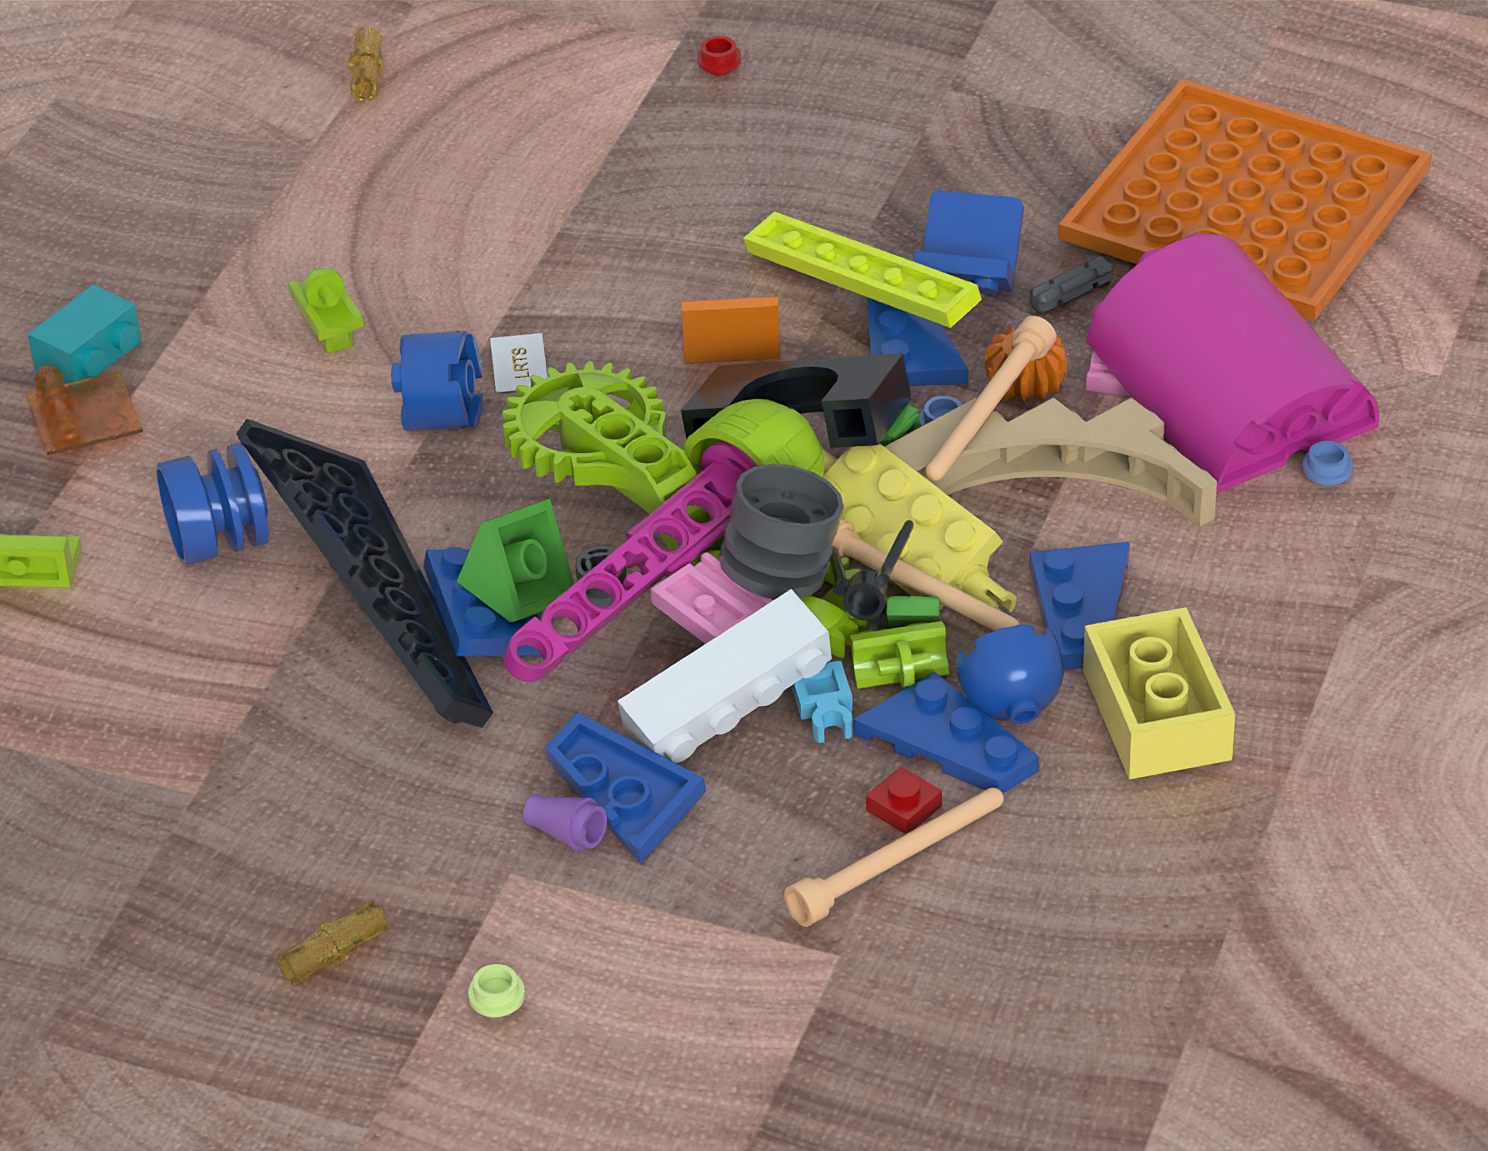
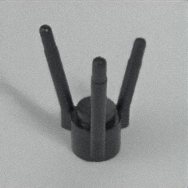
M905 521L885 561L877 572L870 570L859 571L851 579H847L838 549L831 546L830 564L836 582L834 593L844 597L843 603L850 616L857 620L869 621L872 625L880 623L881 616L887 611L889 590L887 583L914 528L913 521Z

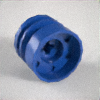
M241 442L226 447L228 469L217 448L209 450L207 452L208 474L200 475L198 467L190 455L156 465V477L165 519L174 548L183 566L215 558L218 549V533H224L227 542L234 552L244 549L242 527H244L249 541L254 547L268 543V507L264 488L258 471L253 467L248 453Z

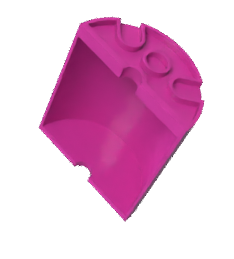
M1193 233L1160 250L1151 249L1141 256L1137 265L1114 286L1106 298L1092 311V322L1086 338L1087 344L1134 400L1147 410L1155 413L1164 422V435L1176 450L1200 469L1207 471L1217 481L1216 494L1285 466L1286 461L1292 454L1303 449L1308 453L1311 446L1318 442L1334 441L1341 443L1378 427L1379 408L1373 395L1240 245L1228 237L1215 234L1201 235Z

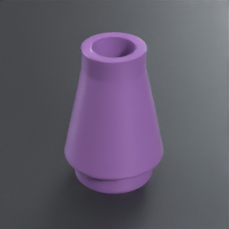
M534 794L527 800L524 807L523 818L527 825L538 828L576 851L596 847L601 842L606 831V811L603 807L598 806L592 798L545 797Z

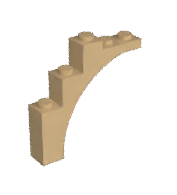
M977 398L884 446L947 495L968 487L1000 480L1027 477H1069L1115 484L1143 492L1167 502L1199 527L1215 519L1217 481L1207 471L1200 469L1180 454L1175 447L1163 441L1164 422L1155 413L1147 410L1132 398L1087 422L1055 398L1040 404L1009 422L1000 413L992 411L943 479L939 481H932L927 477L926 467Z

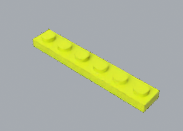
M775 211L743 238L748 253L949 328L961 320L964 315L982 300L977 284Z

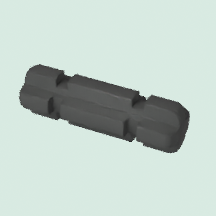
M1097 256L1085 262V268L1083 265H1078L1050 279V285L1047 282H1043L1033 287L1029 291L1031 307L1035 308L1038 313L1045 314L1057 308V302L1059 305H1063L1094 289L1092 285L1098 288L1110 282L1113 278L1111 263L1107 262L1104 257Z

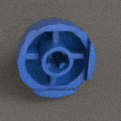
M1032 625L1001 628L974 640L976 651L969 654L966 659L962 650L957 655L955 669L960 685L969 702L979 711L1000 721L1024 724L1035 720L1041 711L1046 709L1059 694L1064 675L1062 654L1057 638L1052 630L1045 628V636L1035 634Z

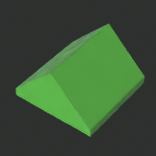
M550 499L481 522L457 579L460 585L509 622L518 621L545 610L548 605L574 585Z

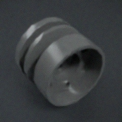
M768 464L755 466L745 471L736 483L731 503V519L725 529V540L719 554L721 569L737 585L749 592L768 598H778L791 589L799 598L808 597L820 590L826 578L827 564L832 555L831 545L837 535L844 508L841 494L826 479L814 472L795 466Z

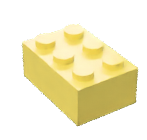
M1186 607L1085 626L1083 673L1129 780L1232 760L1235 712Z

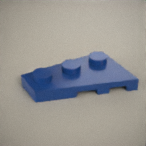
M1130 542L1029 552V569L1044 628L1052 630L1057 638L1063 658L1064 670L1083 668L1084 628L1086 625L1116 620L1118 603L1121 600L1124 574L1130 556Z

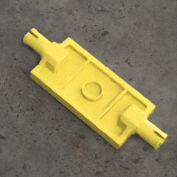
M880 443L873 446L849 447L839 459H836L822 447L824 456L823 478L829 481L841 494L844 505L841 519L854 526L860 540L888 554L905 521L911 520L914 523V528L899 560L998 609L999 603L1009 612L1014 610L1017 603L1016 596L989 577L987 569L989 557L1003 542L994 530ZM891 578L889 579V582L907 596L926 597ZM939 603L940 610L944 607V605Z

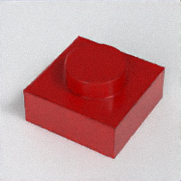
M902 766L866 795V811L904 834L916 829L942 806V790Z

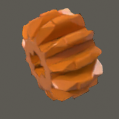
M1008 327L1005 334L993 335L992 343L987 347L984 369L987 371L989 382L1013 351V333L1016 329ZM1057 336L1055 344L1045 357L1028 362L1005 393V399H1011L1016 396L1021 397L1024 403L1031 397L1044 401L1047 393L1059 392L1060 384L1065 380V373L1067 372V357L1061 343V337Z

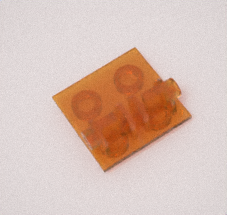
M46 365L41 367L35 376L36 391L26 393V398L47 456L61 452H70L77 448L109 440H119L126 436L143 432L120 371L65 384L62 372L53 366Z

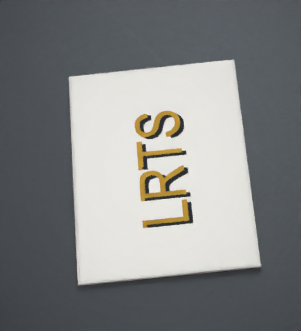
M542 333L490 338L496 393L516 391L518 385L531 387V375H536L543 379L548 378Z

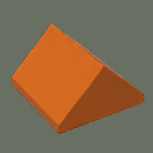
M778 296L681 301L684 364L780 359Z

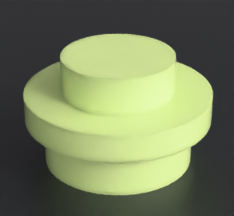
M492 964L485 966L476 972L469 985V1003L476 1012L484 1016L502 1017L515 1012L524 1002L525 988L523 981L512 968L506 965Z

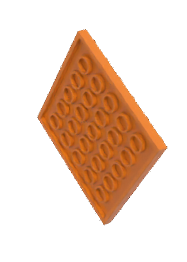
M1181 79L1062 219L1058 227V239L1085 249H1091L1119 258L1125 262L1137 264L1141 256L1151 249L1160 250L1193 233L1225 236L1240 245L1303 318L1316 321L1430 170L1432 154Z

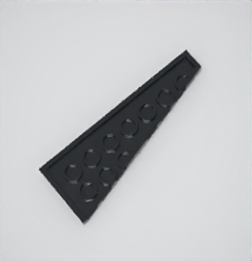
M246 419L236 433L240 442L328 560L331 568L339 575L424 691L438 714L452 723H460L461 721L483 728L492 716L493 711L465 656H456L436 599L365 460Z

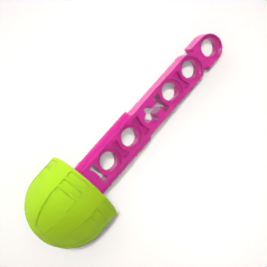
M752 399L726 407L696 430L685 441L683 450L695 469L697 476L626 533L628 540L548 605L540 620L534 617L513 635L503 658L508 672L516 679L525 682H535L544 678L563 662L566 654L575 652L665 575L667 577L671 576L692 562L724 535L731 519L730 508L736 483L745 471L755 466L779 464L805 469L823 478V450L809 422L797 411L770 400ZM695 505L702 507L709 513L711 522L703 524L695 522L687 514L686 508ZM656 533L669 534L677 541L678 549L675 551L663 550L654 542L653 535ZM636 565L640 568L641 572H632L625 578L623 584L618 580L624 567L631 568ZM591 588L603 590L611 598L612 604L608 607L595 606L587 598L586 590ZM560 616L570 619L577 627V634L571 636L560 634L552 626L551 619ZM522 645L536 648L541 653L543 662L537 665L525 663L517 655L516 648Z

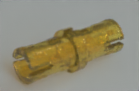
M364 27L356 31L354 35V51L349 57L350 72L352 74L350 92L354 98L360 101L365 100L366 89H368L369 100L377 96L379 91L378 77L384 68L383 56L380 53L382 35L373 27H368L367 38H364Z
M368 900L351 913L334 922L325 921L319 924L315 929L316 933L310 935L297 945L280 952L277 955L279 968L285 978L291 980L292 985H298L315 972L333 962L337 964L345 962L350 958V952L367 941L387 932L389 929L387 918L378 904L375 905L373 900Z

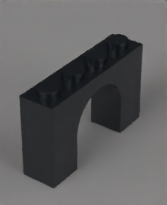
M903 353L720 365L681 409V415L687 439L726 407L745 400L764 399L784 405L797 411L799 414L823 412L830 448L873 446L881 442L911 401V393Z

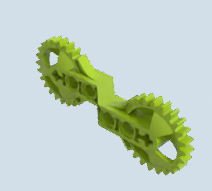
M588 361L583 370H577L571 362L567 363L566 372L559 373L556 369L549 367L548 378L543 379L539 376L531 375V387L518 385L516 387L517 397L507 398V410L502 412L505 446H509L511 458H520L522 469L535 466L536 477L540 478L551 471L554 472L555 483H560L567 475L573 477L575 486H613L647 511L648 514H651L697 476L684 450L666 438V412H664L663 399H658L657 388L647 387L646 377L644 376L631 380V369L629 368L615 374L613 373L612 363L606 364L601 370H594L592 361ZM605 394L620 397L631 404L625 409ZM550 429L560 433L561 446L564 450L556 451L536 441L546 430ZM695 505L686 508L687 514L695 522L701 524L711 522L709 513L702 507ZM660 533L670 551L678 549L677 541L672 536ZM724 535L697 556L690 564L695 566L701 562V555L706 552L719 560L720 549L725 540ZM841 558L847 579H851L854 574L861 571L860 568L849 570V558ZM829 560L825 581L834 586L821 599L813 597L811 594L808 597L800 598V600L828 630L831 654L843 658L845 657V645L851 646L850 635L857 634L860 631H867V621L857 620L850 616L843 603L844 597L834 593L836 582Z

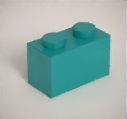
M94 284L28 333L34 370L75 391L81 389L141 342L136 305Z

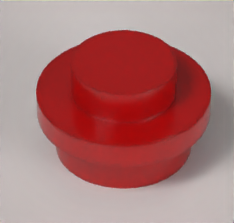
M713 36L702 42L701 49L697 53V63L701 69L712 75H726L740 65L741 52L736 47L733 39L726 36Z

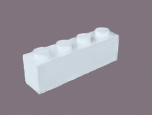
M791 589L619 699L618 706L623 728L634 742L674 763L682 762L690 757L699 745L716 734L729 732L738 724L742 717L759 706H767L775 702L782 695L783 691L802 678H810L818 674L825 667L826 663L832 659L828 630Z

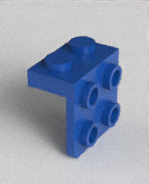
M935 191L930 197L923 252L915 251L913 262L977 284L980 294L994 295L998 294V291L1013 292L1024 213L1022 201L1015 197Z

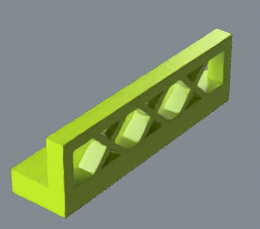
M0 534V586L71 588L82 549L80 536Z

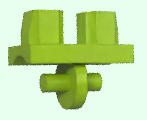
M314 269L309 273L305 281L293 280L288 282L289 294L327 353H333L354 345L352 331L364 327L363 316L346 291L343 278L335 269Z
M942 621L912 623L906 627L880 631L873 629L850 635L854 684L857 689L899 682L902 687H909L914 685V680L923 679L933 672L939 676L949 675L946 654V628Z

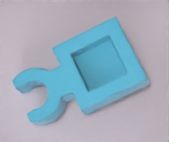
M841 660L828 662L815 676L802 678L791 685L801 720L812 718V734L817 743L825 742L824 729L829 726L841 728L845 739L852 738L853 721L851 711H853V698Z

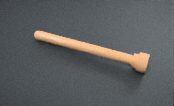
M1028 316L1013 333V351L927 465L926 475L930 480L939 481L943 479L1028 362L1045 357L1055 344L1057 339L1056 332L1048 321L1038 316Z
M840 519L837 535L831 546L838 549L841 558H852L878 571L888 554L860 540L854 526ZM899 559L890 575L891 579L926 597L939 598L940 604L993 631L1019 625L1016 618Z
M988 788L824 880L818 877L815 879L805 877L792 884L784 891L785 903L790 914L804 927H809L829 914V908L833 907L834 899L999 808L1004 801L1003 793L997 788Z

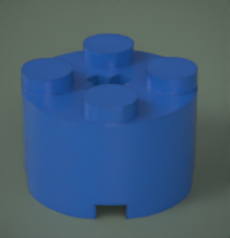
M467 331L402 335L400 338L401 363H393L391 383L395 393L402 392L401 421L403 429L405 431H429L476 427L481 416L483 394H475V379L482 378V367L474 336L467 334Z

